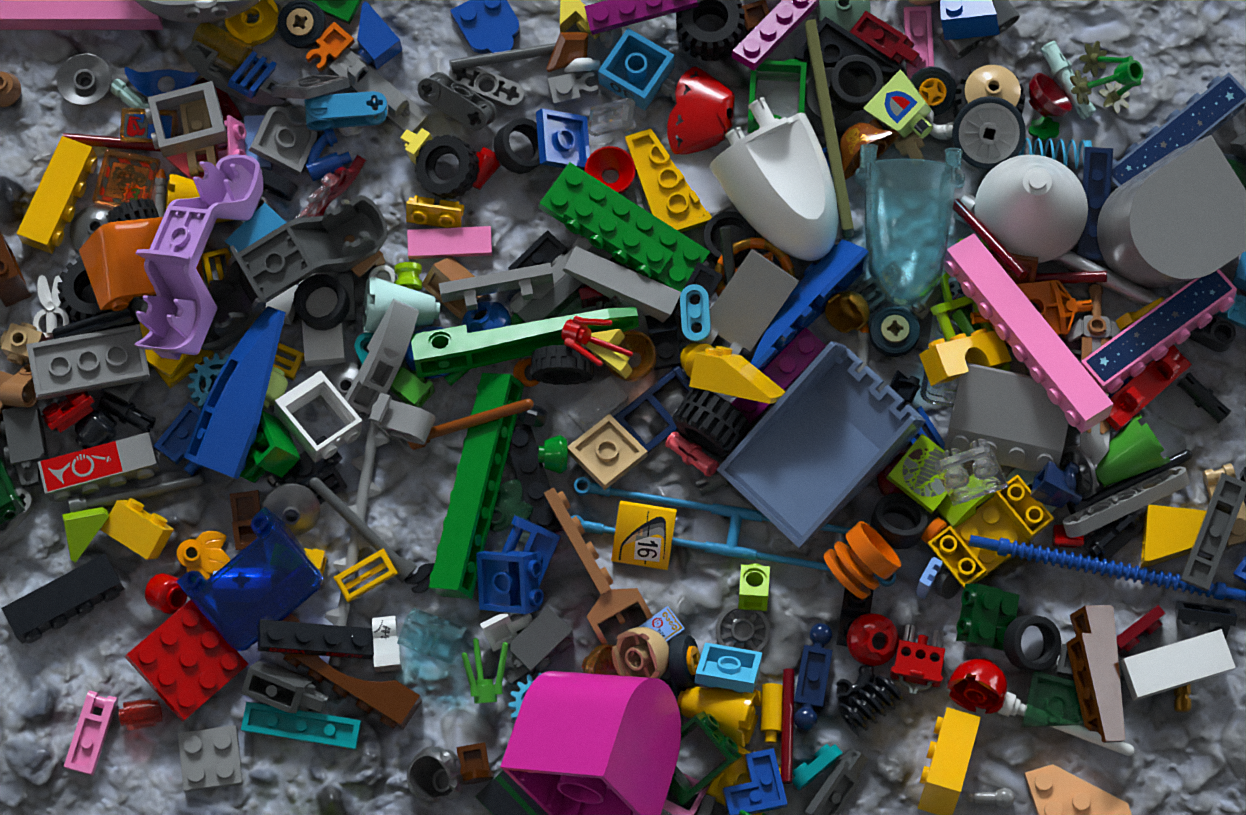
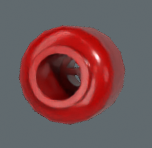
M165 573L156 574L152 577L145 589L147 604L153 609L166 614H173L185 605L188 597L186 584L181 579Z

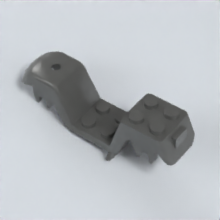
M359 195L351 201L342 199L340 201L341 205L337 209H326L323 216L291 220L240 252L232 245L230 249L234 256L228 260L226 275L222 280L209 281L210 286L207 289L217 305V311L201 349L220 351L242 339L250 326L266 309L267 302L312 274L345 272L377 253L388 236L387 223L377 205L363 195ZM348 235H353L355 240L350 243L349 241L345 242V238Z

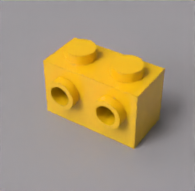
M129 498V500H117L101 531L147 560L158 559L174 529L166 524L168 521L164 517L156 513L151 515L143 510L144 505L132 498Z

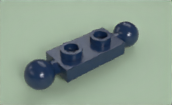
M817 623L812 626L809 637L813 646L804 645L794 698V703L802 705V708L795 713L794 722L799 729L804 731L815 727L817 715L813 708H823L833 652V650L824 648L832 639V630L824 623Z

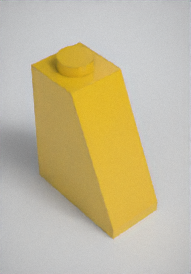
M1148 504L1144 511L1140 567H1150L1190 554L1206 511Z

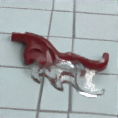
M357 155L348 169L340 167L335 170L334 175L332 173L326 174L321 180L324 184L306 199L309 204L295 219L323 216L328 205L353 183L367 160Z

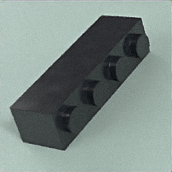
M104 553L1 609L16 638L22 644L25 642L33 643L43 636L42 633L51 628L53 630L59 629L69 622L68 619L76 615L83 616L90 613L94 609V605L102 601L110 602L120 595L119 592L125 590L111 561Z

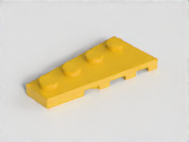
M650 128L625 136V142L634 161L635 170L651 214L680 233L707 225L712 216L705 210L699 197L692 191L681 171L672 162L670 155L653 130Z

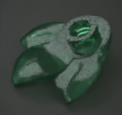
M518 479L507 481L499 487L493 515L501 513L502 516L498 521L491 520L489 530L494 532L504 531L510 526L514 515L526 520L531 515L533 507L528 503L521 502L523 490Z

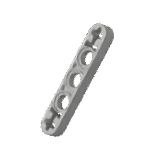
M1174 467L1066 517L1063 520L1066 535L1068 537L1085 535L1188 486L1190 480L1186 468Z

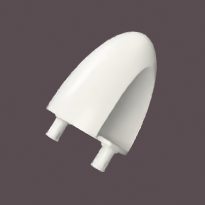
M759 98V102L758 100L753 101L748 105V108L753 113L760 128L746 137L741 127H736V130L732 129L727 132L725 137L731 146L719 154L711 162L709 168L733 205L762 237L789 256L806 261H816L830 252L834 245L838 228L837 199L829 166L805 113H797L789 118L775 119L765 102V98Z

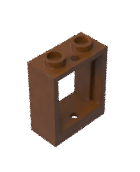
M0 231V299L5 307H9L32 297L14 253Z

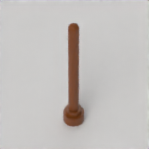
M524 399L431 428L424 445L410 441L407 442L412 450L426 447L431 439L533 408L534 402L531 399Z

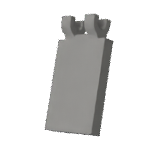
M751 249L711 307V332L700 343L711 345L716 336L719 335L731 343L728 348L733 349L732 354L739 355L743 347L751 351L799 280Z

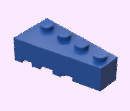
M940 0L944 40L1000 35L997 13L992 0Z

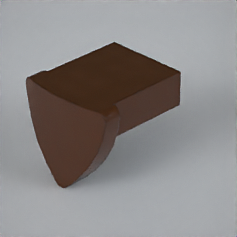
M485 742L456 747L461 763L460 772L463 777V785L482 783L494 778V772L490 770Z

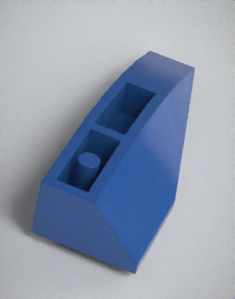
M267 306L234 348L208 394L184 458L230 477L239 478L240 473L246 466V457L249 449L256 439V431L286 312Z

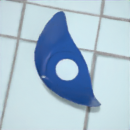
M124 67L125 74L132 85L147 97L167 93L162 92L158 88V81L162 77L169 76L174 79L175 86L171 90L174 91L190 87L200 75L197 71L184 72L164 69L137 72Z

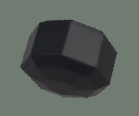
M534 405L532 409L519 413L518 419L526 425L542 427L546 423L548 413L542 407Z

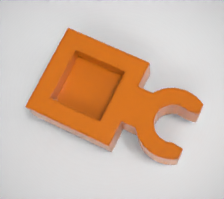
M333 22L315 40L319 48L310 50L306 55V60L310 63L314 58H320L321 61L317 64L316 68L321 72L326 68L327 60L330 57L336 60L347 48H350L355 43L354 38Z

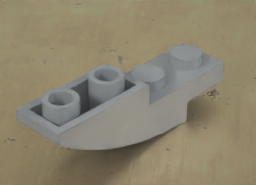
M392 300L367 346L369 354L344 398L351 407L370 415L372 406L377 401L380 393L387 394L409 346L419 313L418 309L398 300Z

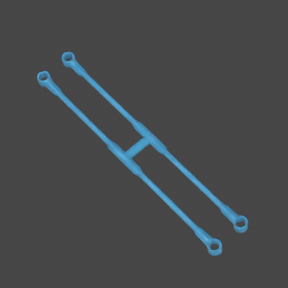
M579 477L574 482V490L579 496H586L589 493L608 497L614 495L710 511L711 514L731 517L726 544L708 541L702 543L673 538L672 545L701 549L708 553L754 561L760 559L831 571L826 563L757 552L756 549L739 547L738 540L742 519L771 522L758 510L718 503L711 505L615 489L612 486L604 490L599 484L592 483L585 477ZM580 483L588 485L587 489L583 491L579 490L577 486ZM578 515L570 516L571 518L577 516L585 532L615 535V528L584 521ZM826 524L820 530L846 534L852 528ZM896 573L892 574L893 579L891 581H884L883 578L875 574L878 582L884 587H890L895 583Z

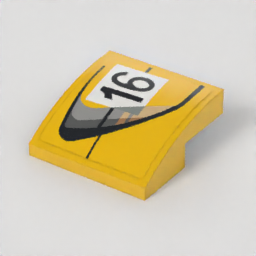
M620 500L611 561L668 570L677 509Z

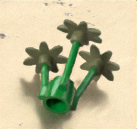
M1096 41L1093 47L1085 44L1086 55L1079 57L1080 61L1086 62L1083 66V73H1088L1091 70L1092 76L1097 77L1098 67L1105 69V63H1119V65L1115 68L1114 75L1092 82L1088 81L1086 76L1082 78L1080 71L1076 70L1075 76H1070V80L1075 86L1071 89V93L1077 94L1078 104L1084 102L1086 105H1089L1087 95L1092 93L1093 87L1104 84L1105 89L1098 91L1099 95L1107 98L1103 106L1106 108L1112 105L1113 111L1116 114L1120 112V106L1128 109L1129 104L1124 98L1130 95L1128 91L1131 88L1141 85V79L1144 74L1142 65L1137 60H1134L1133 56L1124 58L1106 57V50L1099 51V41ZM1116 81L1114 87L1110 82Z

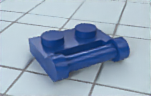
M514 515L511 522L513 527L502 553L515 551L523 530L531 532L523 552L537 553V560L542 564V573L538 577V586L540 588L562 536Z

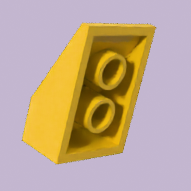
M716 346V348L706 347L704 352L695 353L689 387L767 404L776 403L785 393L781 387L744 357L732 354L733 349L722 346Z

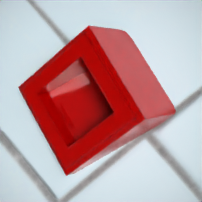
M1054 525L1052 545H1054L1053 547L1081 548L1084 545V536L1068 537L1063 525Z

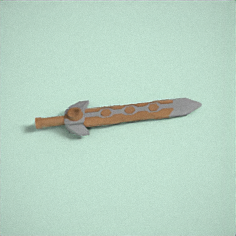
M1099 284L1089 286L1091 304H1093L1092 312H1090V315L1085 316L1083 320L1079 319L1071 327L1067 335L1068 343L1079 340L1082 336L1081 361L1122 332L1114 321L1111 323L1109 318L1102 316L1103 287ZM1105 419L1082 434L1080 433V448L1087 455H1092L1090 460L1093 466L1098 465L1109 451L1110 424Z

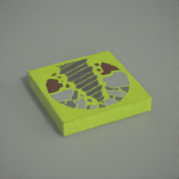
M921 434L886 478L932 514L967 468L924 434Z

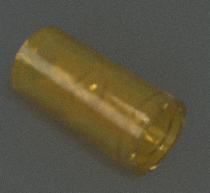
M210 22L200 23L192 38V42L196 40L219 52L217 58L236 69L241 66L253 51V46Z

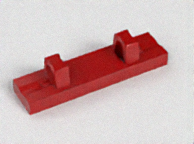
M1173 344L1168 348L1165 356L1158 361L1153 360L1138 376L1134 377L1110 398L1113 402V407L1109 417L1105 420L1117 432L1192 364Z

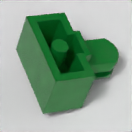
M262 410L256 431V439L247 454L246 466L240 473V477L256 483L266 471L282 478L300 459L289 430L280 419Z

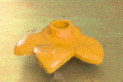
M206 531L201 533L196 540L187 539L178 546L176 552L177 559L181 565L187 568L188 578L194 584L207 587L213 571L233 567L229 556L221 550L227 538L225 534L217 531ZM193 548L196 551V557L189 558L186 555V550Z

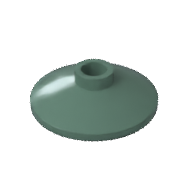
M819 0L816 14L820 22L826 16L850 32L865 11L870 13L871 6L869 0ZM846 1L849 5L842 7L839 5V2Z

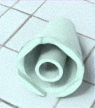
M368 277L363 305H365V315L362 314L363 332L374 333L393 299L418 309L419 313L415 327L432 325L434 319H439L440 303L435 302L434 296L376 277Z

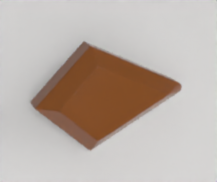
M560 32L546 70L552 72L567 67L574 59L587 58L588 32Z

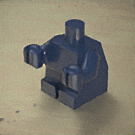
M1049 461L1034 477L1030 497L1044 505L1062 508L1068 501L1078 505L1082 495L1075 492L1077 483L1075 476L1079 472L1080 467L1070 462L1065 467V471H1062L1056 467L1057 464Z

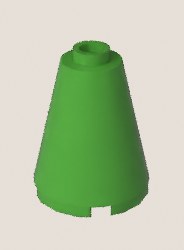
M1139 413L1109 441V451L1097 465L1098 468L1095 470L1096 480L1098 483L1101 482L1104 487L1170 462L1168 456L1163 459L1160 455L1164 448L1148 424L1145 423L1141 426L1138 422L1142 418Z

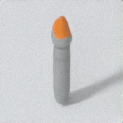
M160 169L155 176V206L159 217H163L166 211L165 187L167 186V178L164 169Z
M868 323L858 331L860 342L857 357L863 361V364L857 370L859 373L865 366H868L870 341Z

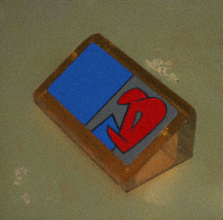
M122 108L120 140L153 143L151 133H155L154 124L149 125L145 109ZM159 110L165 138L177 137V110Z

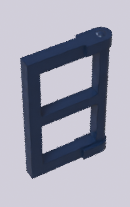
M678 365L673 367L670 372L613 416L648 451L647 454L667 439L671 433L678 430L672 420V416L653 395L675 377L688 392L693 388L689 387L690 379ZM645 401H648L669 425L647 444L624 419Z

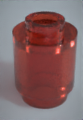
M150 697L123 702V708L118 709L121 726H126L128 731L156 726V723L163 722L159 699L152 700Z

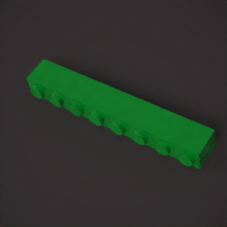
M482 373L470 416L521 401L524 384L511 374ZM517 414L468 428L467 435L463 441L460 463L456 470L457 475L454 487L450 493L447 515L443 521V531L436 550L437 555L434 568L430 574L429 588L442 597L473 598L478 577L476 553L484 551Z

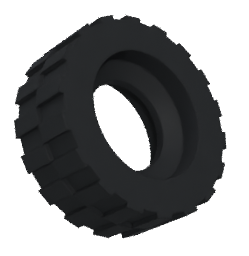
M450 135L436 136L434 139L428 140L426 145L419 150L420 153L415 161L416 178L428 192L443 199H455L457 196L465 195V192L469 191L473 183L476 182L477 173L480 168L478 167L479 158L475 154L476 151L463 140L455 136L451 137ZM445 154H453L459 161L457 174L449 180H441L435 172L438 159Z
M565 345L544 346L532 352L531 376L538 382L553 385L586 383L594 377V363L571 347Z

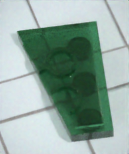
M1033 671L1021 727L1084 725L1075 681Z

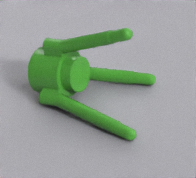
M474 638V656L478 680L474 679L467 653H462L471 697L474 696V704L497 702V695L503 694L502 681L508 643L504 642L502 644L496 683L493 685V679H484L479 640Z

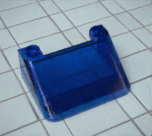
M266 506L251 521V528L257 539L207 580L200 572L189 571L177 580L186 595L226 642L237 651H245L258 641L257 624L260 619L282 621L316 593L323 582L322 573L286 523Z

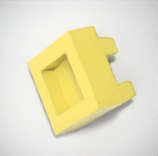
M423 128L417 134L406 130L400 137L406 143L404 145L405 150L414 164H416V157H418L421 147H424L428 140L433 139L431 134Z

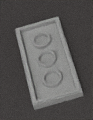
M140 324L26 344L36 399L42 400L150 380L145 349L137 348L134 345L142 339Z

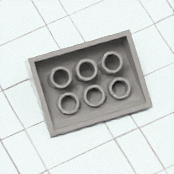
M966 362L969 372L959 378L944 451L954 455L1038 473L1049 461L1057 464L1056 467L1059 468L1069 423L1062 409L1050 401L1047 391L1041 383L1035 382L1028 375Z

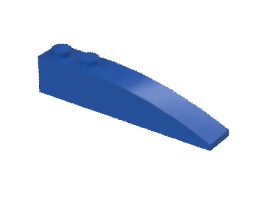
M842 239L837 245H833L830 252L818 264L813 262L804 271L803 275L805 277L791 292L770 322L755 351L751 364L762 372L805 327L808 328L825 311V305L836 293L846 290L866 271L869 252L861 246Z

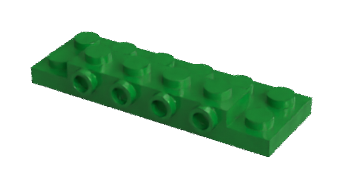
M571 162L568 163L538 206L539 209L563 223L570 232L582 235L595 248L603 249L610 253L620 264H627L635 269L637 273L680 292L685 287L697 263L704 264L710 254V251Z

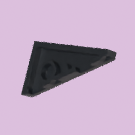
M826 16L817 26L825 67L834 68L837 62L847 56L862 55L874 60L880 67L882 75L893 77L899 70L904 73L903 67ZM806 40L796 53L794 59L811 64ZM851 69V71L865 72L860 69Z

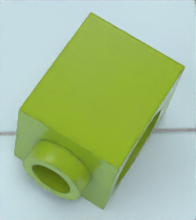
M756 563L749 565L741 564L738 609L767 611L770 566H762ZM750 584H757L759 586L753 587Z

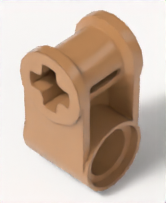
M30 364L22 367L19 372L1 385L0 400L3 405L32 407L39 401L36 399Z

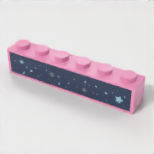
M1220 269L1204 277L1196 278L1081 361V364L1105 394L1107 392L1112 394L1124 384L1123 381L1126 378L1138 376L1146 368L1148 362L1153 359L1158 361L1165 356L1170 346L1175 343L1179 345L1187 340L1191 335L1190 332L1196 327L1201 329L1209 324L1213 319L1212 316L1218 311L1223 313L1232 307L1235 303L1234 298L1237 288Z

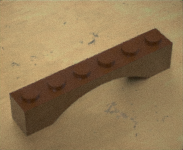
M276 604L265 618V620L301 623L298 618ZM282 653L285 655L283 658L285 662L295 668H298L299 665L309 670L307 673L309 677L320 684L325 680L333 686L331 690L344 699L347 696L357 701L355 705L368 714L374 711L381 716L379 720L393 730L396 726L404 730L422 702L419 694L396 680L383 682L365 681L347 676L335 670L318 655Z

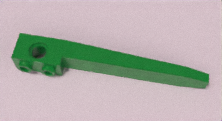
M636 307L607 308L467 333L466 325L412 334L411 344L417 377L423 378L478 368L530 356L535 349L544 346L564 345V340L561 337L562 328L566 321L569 319L573 320L574 316L612 321L611 326L587 325L592 333L620 329L623 333L639 327Z

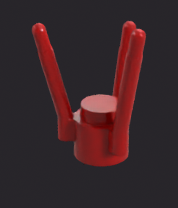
M574 316L573 320H567L562 328L561 337L564 340V345L573 348L598 366H602L603 362L581 347L582 344L586 345L590 342L629 357L633 356L632 351L591 336V329L587 325L611 326V320Z

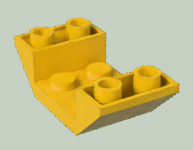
M1018 474L997 489L994 496L976 510L975 515L954 529L951 526L947 527L927 543L963 588H965V584H973L983 579L1011 558V554H1007L1004 557L997 555L996 551L968 546L970 535L995 540L1006 538L1010 540V543L1016 540L1019 545L1022 542L1028 545L1054 520V517L1041 502L1030 497V488Z

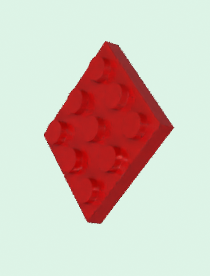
M189 600L125 655L128 662L182 722L248 665L247 661L192 600Z

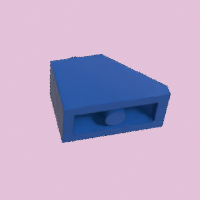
M365 1L361 7L357 41L360 50L358 54L367 65L371 63L378 70L402 51V46L396 34L369 3Z

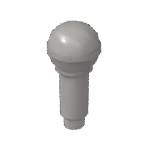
M1002 788L996 792H975L974 794H969V803L996 804L1002 808L1011 807L1015 800L1014 793L1008 788Z

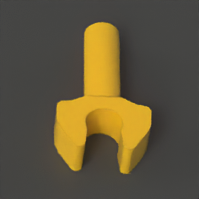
M1162 296L1136 312H1127L1115 321L1121 331L1125 330L1165 301Z

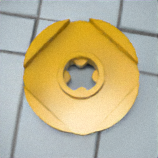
M261 0L249 10L225 19V25L231 37L237 42L243 43L246 47H255L267 42L275 35L278 30L279 11L274 0ZM251 13L253 16L257 14L260 16L257 18V22L247 23V15Z

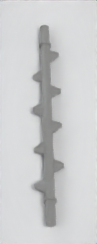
M369 418L370 423L365 453L353 458L351 461V465L361 471L356 504L349 506V508L363 522L365 521L368 498L381 494V489L371 481L377 447L388 444L390 441V437L384 434ZM353 527L351 528L347 557L334 562L333 567L340 573L357 564L359 550L371 546ZM355 573L343 580L344 585L355 579ZM354 586L348 592L350 594L359 588ZM342 592L340 593L338 608L325 613V618L337 626H347L350 603L346 601ZM330 656L328 664L333 668H340L341 657Z

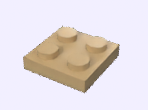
M610 414L567 446L568 454L604 490L644 460L648 452Z

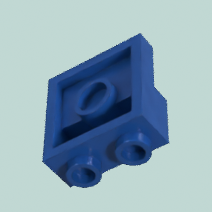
M481 551L476 553L479 610L529 614L540 610L544 594L538 586V577L542 573V564L537 560V553L511 551L508 553Z

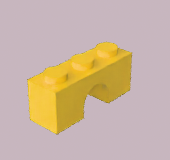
M987 328L974 331L969 337L965 333L950 338L948 342H945L944 338L932 341L928 344L929 349L919 354L931 386L953 381L969 372L966 361L995 369L1012 361L1004 340L1000 339L995 330L988 332Z

